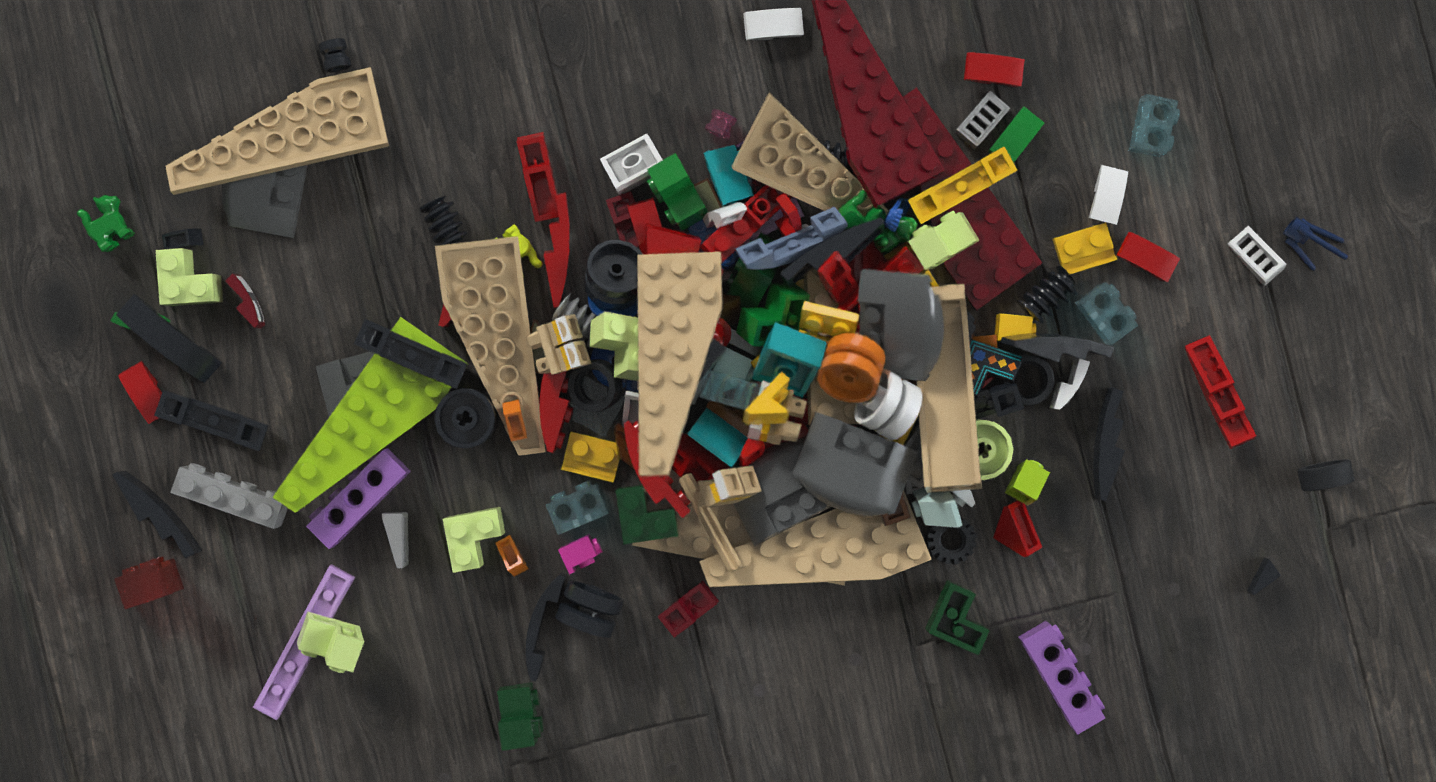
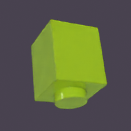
M1026 459L1017 466L1005 493L1029 506L1038 499L1050 472L1043 469V465L1039 462Z

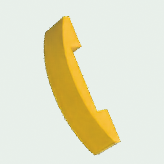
M1002 147L955 175L909 199L908 203L920 224H923L1017 171V168L1006 148Z

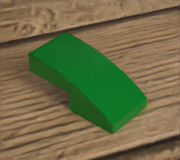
M1023 106L989 149L988 153L991 154L1005 147L1014 163L1044 125V122Z

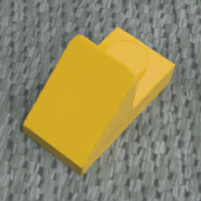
M781 372L745 410L743 422L747 425L786 423L789 412L780 403L789 393L787 388L790 379Z

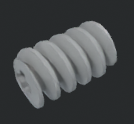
M570 293L554 312L552 321L564 315L576 314L583 336L578 341L588 339L586 347L591 349V320L596 315L593 312L588 315L586 314L587 304L578 308L580 299L577 297L570 301Z

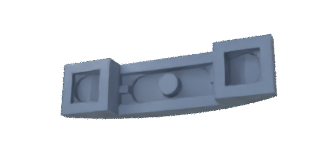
M836 207L811 216V226L766 245L759 238L736 248V253L747 269H767L795 262L814 247L841 233L847 227V222Z

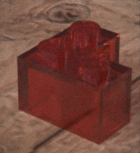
M163 556L122 570L123 576L114 578L124 609L184 589L174 558L165 561Z

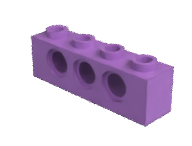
M383 449L368 459L369 464L363 470L358 468L348 477L347 480L350 483L343 490L339 487L328 497L331 502L324 509L320 506L309 516L312 521L306 527L328 549L334 548L411 472L389 449ZM374 470L379 471L382 475V482L379 485L373 484L370 479V475ZM354 489L359 490L363 495V500L360 504L352 501L351 493ZM335 508L343 512L344 518L341 523L335 522L332 518V512Z
M1044 621L1018 637L1071 729L1077 735L1105 719L1102 710L1105 709L1102 701L1097 694L1092 696L1088 687L1091 686V683L1083 671L1079 673L1074 664L1078 661L1071 649L1065 650L1061 640L1064 637L1056 624L1051 626L1047 621ZM1054 646L1056 648L1055 656L1051 659H1045L1044 651L1046 648ZM1062 670H1069V679L1065 682H1059L1058 674ZM1077 693H1082V703L1072 705V697Z

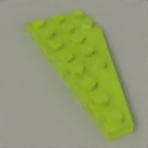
M400 317L391 330L431 349L465 362L402 317ZM374 354L276 491L273 498L293 512H298L435 411L441 399L448 394L452 387Z

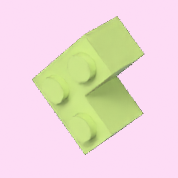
M951 211L940 218L942 223L938 226L931 227V225H925L912 233L914 238L908 242L925 270L934 269L980 241L962 212L955 214L954 211Z
M184 248L156 250L160 305L179 306L223 302L221 275H194L192 250Z
M603 312L591 320L590 347L615 351V378L639 381L638 318Z
M501 507L448 516L443 519L453 573L480 568L484 565L479 540L505 534Z
M308 611L297 640L298 650H301L302 654L313 658L317 657V655L325 657L326 665L331 670L339 673L354 671L364 643L360 626Z

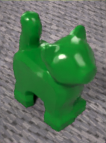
M860 190L857 196L850 199L838 210L847 222V227L845 228L847 230L878 218L886 221V213L880 206L877 208L872 206L866 215H863L858 210L857 206L863 203L867 197V193L864 190Z
M103 195L99 198L93 197L98 210L103 216L92 221L89 213L83 209L77 211V216L82 219L87 234L97 242L102 252H111L120 245L117 241L112 240L115 234L120 239L127 240L135 233L131 228L127 227L123 216L119 213L121 201L117 196Z
M902 216L895 232L890 231L889 228L885 229L873 241L882 256L891 252L900 243L909 241L913 237L912 233L916 231L917 222L914 218Z

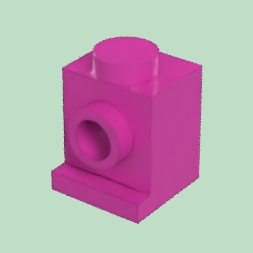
M590 534L558 549L569 574L577 570L575 566L578 564L581 569L594 563L593 557L603 552L597 538L592 539Z

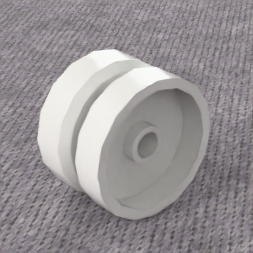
M883 369L876 395L868 401L855 404V420L869 429H875V432L889 440L898 439L912 426L922 404L921 389L906 380H901V377L887 369Z

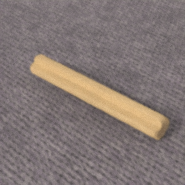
M691 473L682 476L679 479V483L691 501L695 512L727 570L730 573L738 570L741 567V562L711 507L706 508V505L698 507L695 503L692 493L699 489L696 480Z

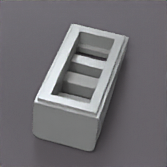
M989 91L954 132L975 150L1009 111L1010 107ZM989 100L1001 110L999 114L986 105ZM981 109H984L990 116L994 118L992 122H990L979 111ZM975 116L987 126L985 130L973 120ZM968 124L980 133L979 137H976L966 126Z
M382 513V520L396 567L404 568L409 564L408 513Z

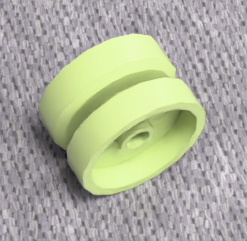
M976 419L978 444L984 447V451L979 454L981 480H987L997 477L1007 469L1012 460L1013 445L1011 437L1002 426L992 421Z

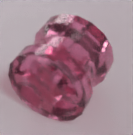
M713 109L711 122L706 124L704 130L719 138L729 140L731 127L736 125L737 119L723 111Z

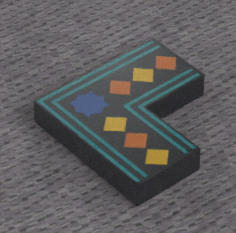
M971 340L970 355L974 398L978 399L987 376L1014 383L1023 363V357Z

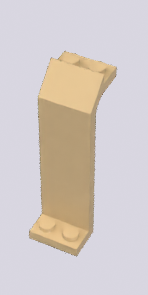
M964 284L931 287L935 295H939L944 316V339L939 359L929 373L930 376L926 381L917 380V387L922 392L919 420L924 487L927 493L982 489Z

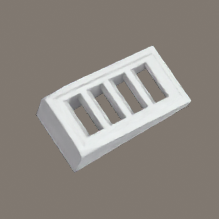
M1249 226L1227 244L1264 286L1283 271L1287 265ZM1250 237L1252 241L1245 248L1241 249L1239 245ZM1257 245L1259 250L1249 257L1247 253ZM1265 254L1267 258L1257 266L1255 261ZM1272 262L1274 266L1264 273L1262 269Z

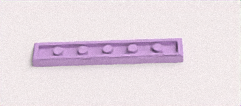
M332 564L329 565L253 706L254 709L275 720L279 719L312 658L302 654L297 646V640L307 611L333 618L355 578L354 576Z

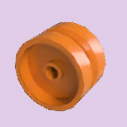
M858 334L834 336L827 343L824 358L818 372L817 380L820 387L828 395L848 403H861L870 400L877 392L886 360L884 351L875 341L866 336Z

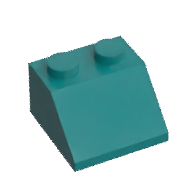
M735 145L704 152V161L722 207L736 202H746L754 196V190L748 183V176L732 168V164L739 153Z
M774 323L751 379L771 383L782 372L790 379L787 390H794V395L803 398L821 367L827 342L791 329L788 326Z
M708 408L705 409L687 434L730 467L737 461L748 440L744 434Z

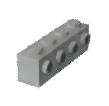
M190 463L188 466L179 467L170 493L273 529L282 526L288 508L273 498L276 493L275 491L267 490L264 492L256 489L257 485L250 482L241 481V483L232 481V477L227 474L206 472V468L198 464Z

